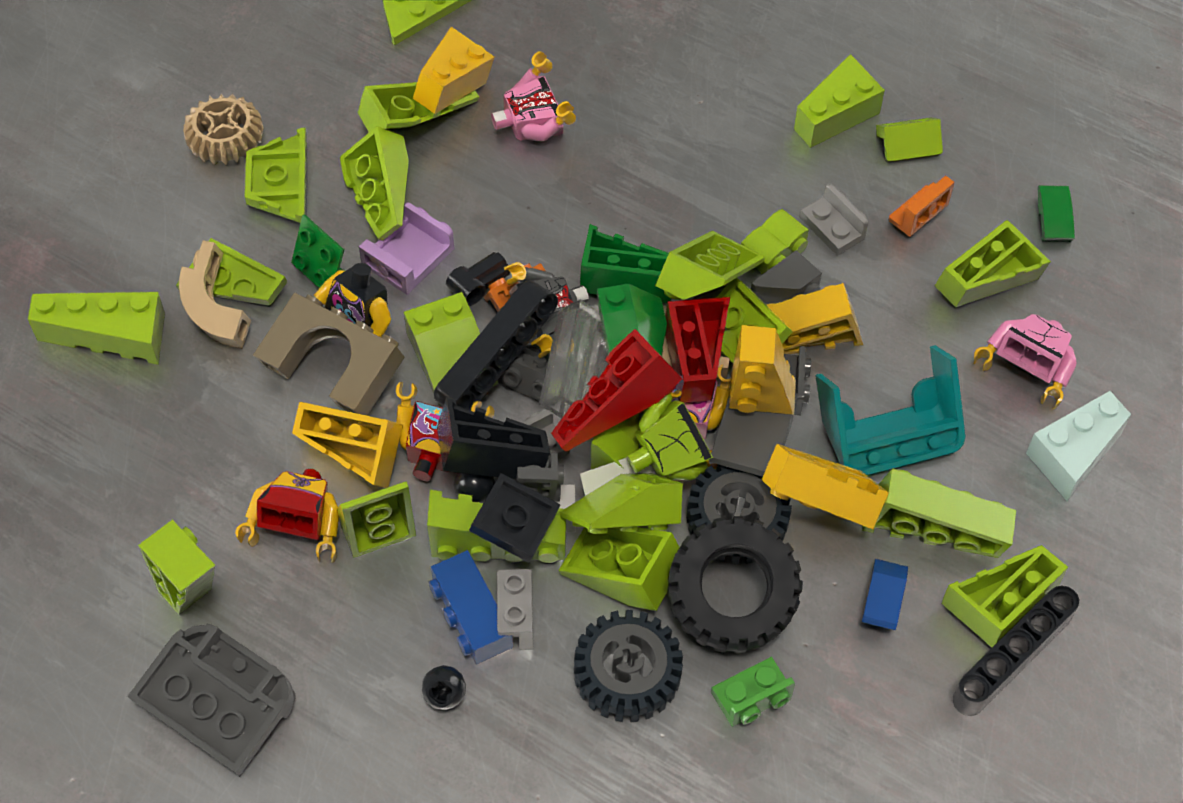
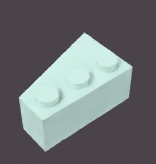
M1109 391L1034 433L1026 454L1063 498L1068 501L1098 461L1104 457L1121 436L1131 413Z

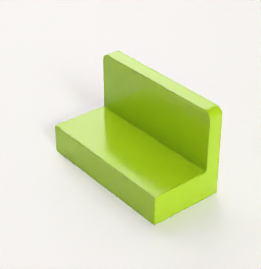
M929 117L876 125L877 137L884 139L885 159L887 161L943 153L941 121L938 118Z

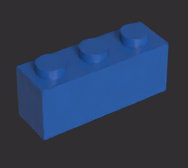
M464 551L431 566L433 580L428 581L430 589L436 600L440 598L443 600L446 606L443 609V613L450 628L457 627L460 633L457 640L465 656L470 654L477 665L512 649L513 636H501L498 634L497 604L469 551Z

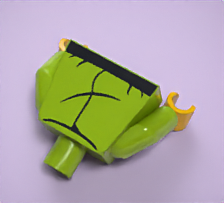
M680 389L671 392L658 403L647 408L640 419V429L636 431L635 436L642 448L626 456L635 473L651 465L656 474L666 476L668 479L692 481L700 473H705V469L709 466L717 469V464L709 463V459L713 458L712 450L708 449L684 402L677 400L671 402L673 399L681 396L682 392Z

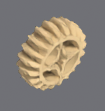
M221 94L219 98L213 99L209 96L208 102L199 101L198 108L192 107L190 115L185 116L183 132L186 144L194 156H200L203 162L210 160L213 165H216L219 161H222L227 165L228 161L234 160L238 163L239 157L246 158V151L262 143L261 139L264 128L261 115L255 109L253 103H247L244 97L236 99L232 94L225 98Z

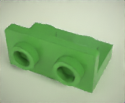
M770 657L716 684L711 688V694L730 725L734 727L741 722L744 725L752 723L761 716V712L770 707L778 709L786 705L792 698L795 682L792 677L786 679L774 659Z

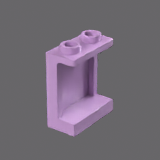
M409 202L404 205L403 222L400 228L383 241L378 240L374 244L366 239L359 246L361 263L368 264L373 273L406 295L455 249L453 231L445 222L437 221L429 216L423 208L415 207Z

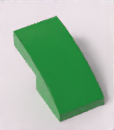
M1039 185L1038 216H1041L1042 241L1072 242L1075 239L1069 186Z

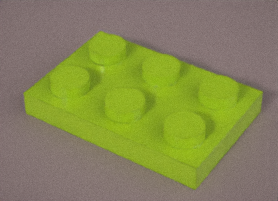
M739 278L729 282L716 297H730L721 351L727 358H730L732 363H734L742 325L776 328L782 344L793 332Z

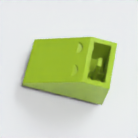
M653 473L620 474L560 511V517L572 521V526L586 527L587 532L594 534L608 533V528L617 527L619 531L624 532L638 531V526H648L649 529L666 530L668 529V524H681L683 483Z

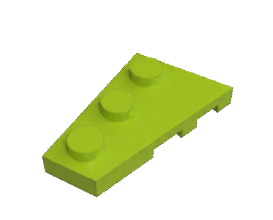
M210 238L209 242H214L224 253L214 282V297L271 306L287 284L285 276ZM193 263L190 265L189 268L194 269ZM178 281V283L176 284V287L178 288V290H179V281Z

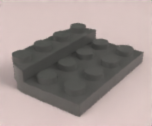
M207 623L206 625L191 627L185 631L181 629L177 631L127 697L240 776L282 717L288 718L295 701V692L287 677L276 666L265 661L225 634L218 627Z

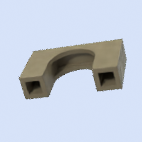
M294 292L253 356L264 367L289 380L304 355L314 344L328 338L347 340L351 346L350 362L329 397L339 408L347 412L368 416L405 358L398 349L399 343L386 334H383L381 337L373 334L374 330L361 321H357L356 324L348 321V316L334 307L330 311L322 307L323 303L309 294L303 297Z

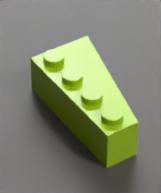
M158 292L32 294L28 321L37 341L71 348L82 346L90 348L92 352L102 354L104 351L118 353L122 358L133 360L134 357L147 359L148 363L159 365L165 311Z
M893 468L879 483L889 494L874 529L889 530L890 537L903 539L904 534L923 537L924 544L934 546L948 542L954 543L955 550L999 558L1013 545L1017 510L1006 507L1000 502L988 501L976 497L968 491H958L944 486L938 481L926 480L914 476L908 471ZM862 525V531L874 533V529Z
M430 490L427 529L432 557L446 560L468 550L475 561H487L489 559H506L510 562L523 561V559L469 531L483 503L472 502V495L458 494L457 499L442 497V491ZM562 508L558 509L532 560H539L544 563L565 560L566 519L560 517Z

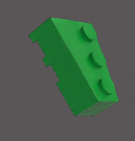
M590 224L581 262L580 286L583 285L587 293L598 294V288L631 284L661 298L662 303H667L672 298L666 296L664 290L657 287L656 284L669 253L643 243L639 247L625 242L624 236L615 234L613 237L598 232L597 226Z

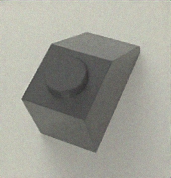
M796 250L754 280L751 284V290L766 305L776 304L792 299L800 294H809L820 290L822 272Z

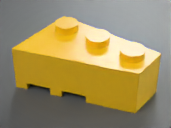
M450 27L422 68L413 99L434 114L438 113L485 85L495 56L453 27Z
M844 283L829 285L822 290L809 294H800L792 299L776 304H767L793 331L782 344L784 354L798 353L799 346L824 345L825 350L835 349V343L853 341L854 346L863 345L857 319Z
M742 325L731 372L729 408L738 409L744 413L761 411L794 415L796 380L794 375L791 376L789 361L784 358V348L776 328Z
M299 401L292 434L335 459L347 469L365 478L372 485L388 488L403 425L390 420Z
M776 444L762 477V481L771 488L770 493L780 499L789 500L791 497L809 508H819L870 529H874L889 494L888 491L860 470L780 444Z

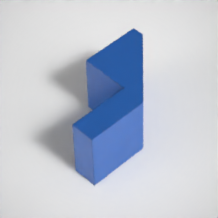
M875 559L862 622L896 630L907 582L908 566Z

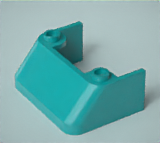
M936 345L930 346L933 377L922 379L915 384L911 393L913 406L856 421L853 409L847 403L841 401L839 387L823 374L815 375L822 423L839 463L870 475L958 451L965 442L966 434L957 358Z

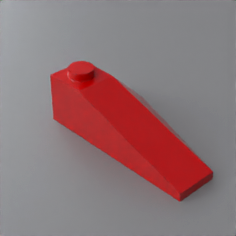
M636 329L609 353L605 359L608 365L599 378L593 376L587 383L590 387L588 393L582 400L573 402L551 432L565 452L658 403L666 395L670 394L676 385L683 380Z

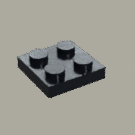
M501 473L472 522L469 531L530 563L561 505Z

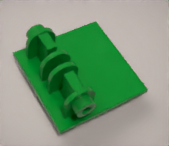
M304 214L302 215L291 263L320 288L329 277L337 271L344 270L340 268L345 249Z

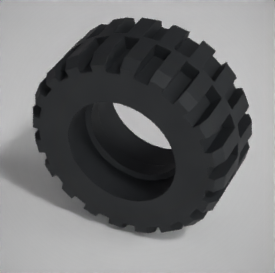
M734 516L732 520H725L724 517L714 519L711 524H703L696 528L690 537L687 536L675 554L668 576V599L671 600V610L675 618H678L682 624L681 628L687 634L693 635L699 644L703 646L709 645L714 647L715 651L724 653L725 651L743 653L750 649L756 650L769 641L774 640L787 627L800 604L799 596L803 589V581L799 577L801 572L799 560H794L792 555L794 550L789 542L784 544L779 538L781 534L774 528L770 531L763 527L764 522L756 519L753 522L744 521L743 516ZM728 553L744 555L752 559L762 569L767 582L766 595L759 608L751 614L742 617L725 616L715 611L706 601L702 591L703 573L709 563L721 555Z

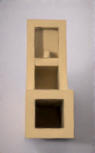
M203 240L200 250H197L194 255V269L181 268L179 292L182 304L189 317L210 338L223 345L243 349L251 319L243 310L221 306L215 302L213 287L224 253L214 242Z

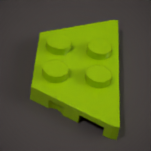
M382 0L392 43L397 45L472 0Z
M305 127L297 129V135L282 141L281 137L269 141L266 145L257 146L246 151V205L301 223L302 215H306L307 133Z

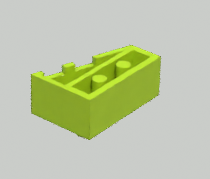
M850 54L797 106L794 130L812 148L880 114L885 90Z
M1006 220L948 265L936 282L935 287L955 307H959L1039 280L1051 261L1010 221Z
M172 519L138 546L159 594L180 615L212 590L215 564L196 545L199 542L192 531L186 526L181 529Z
M1040 545L1005 560L1002 565L988 571L984 569L977 572L972 578L960 583L956 581L949 584L941 604L989 646L993 647L1051 589L1060 585L1068 566L1043 545Z

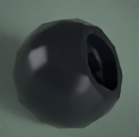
M458 473L455 476L453 486L457 496L458 494L472 495V502L484 503L495 484L494 477Z
M446 665L435 667L426 673L422 681L424 699L434 709L445 711L454 708L462 702L465 696V680L463 675L454 667Z

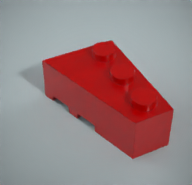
M730 297L667 302L665 313L667 321L666 339L672 368L683 379L676 385V389H680L682 392L681 396L678 397L681 402L711 401Z

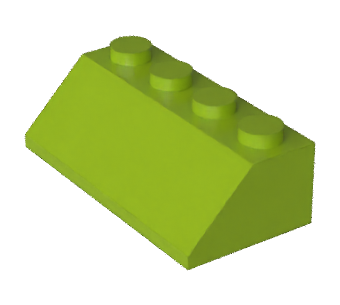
M710 231L669 252L656 286L663 289L664 294L672 299L685 300L724 286L763 263L765 256L717 232Z

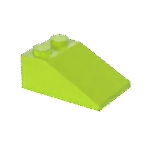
M462 292L403 312L406 334L433 393L441 379L480 334L474 315Z
M407 481L342 503L337 509L340 525L353 558L416 536Z
M584 527L558 571L561 575L625 605L657 611L668 591L670 568L674 556L680 547L672 532L638 527V531L624 532L619 531L617 527L608 528V533L594 534L587 532V528Z

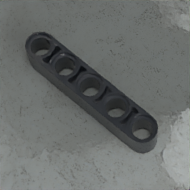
M533 280L524 282L438 383L434 390L435 401L444 406L446 397L457 400L456 406L471 411L472 405L485 396L554 313L558 305L557 296Z
M1061 585L1051 589L962 677L953 695V704L958 712L967 716H974L980 713L1070 623L1080 601L1078 594L1072 588ZM1054 604H1060L1064 606L1066 610H1061L1057 608ZM1032 625L1042 627L1045 632L1036 630ZM1010 647L1019 648L1023 654L1012 651ZM992 668L999 671L1001 676L991 674L988 669ZM965 691H973L979 698H970L966 695Z

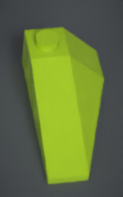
M417 82L371 85L364 87L358 115L368 132L376 126L387 130H395L420 124L477 102L479 96L476 91H473L434 114L413 99Z
M376 126L342 154L340 162L346 185L353 189L356 194L354 199L366 211L365 218L377 239L383 241L402 226L409 159L404 136Z
M640 412L593 438L591 443V470L612 462L622 467L619 460L627 458L626 456L639 449V442L635 433L639 430Z

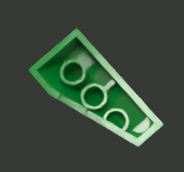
M631 284L598 288L599 315L608 355L626 336L636 329L662 356L667 321L661 298Z

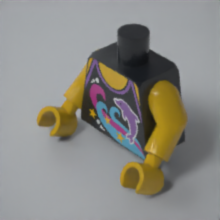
M357 263L346 271H337L314 294L325 305L327 310L330 311L332 307L340 310L348 316V321L354 324L357 321L365 323L374 330L373 334L379 337L385 333L391 322L387 289L371 276V267L366 263Z

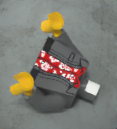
M515 262L504 267V270H509L512 274V278L506 280L507 284L511 285L519 282L509 291L511 296L524 282L533 280L558 298L556 310L529 342L530 346L536 344L541 348V353L538 357L542 358L554 349L561 347L574 330L573 322L579 318L576 306L588 303V293L583 285L569 289L565 278L562 276L555 277L550 272L524 267L522 263Z

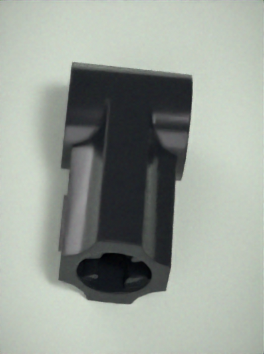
M493 252L469 268L460 266L454 269L446 279V286L454 294L462 292L468 305L473 306L483 298L490 284L510 275L509 270H504V267L508 266V264L499 252Z

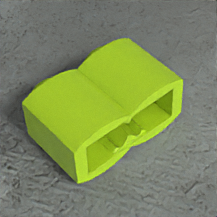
M780 209L772 214L762 226L753 230L741 242V245L765 256L764 262L755 267L764 274L797 250L801 254L808 245L809 229L785 210Z

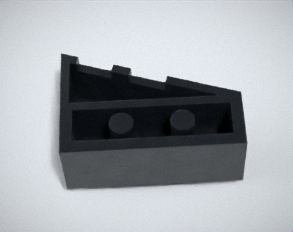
M446 397L437 425L443 471L487 477H499L502 473L516 480L518 467L536 465L545 468L550 456L546 431L507 417L505 422L485 416L486 410L476 407L475 412L456 406L457 400Z

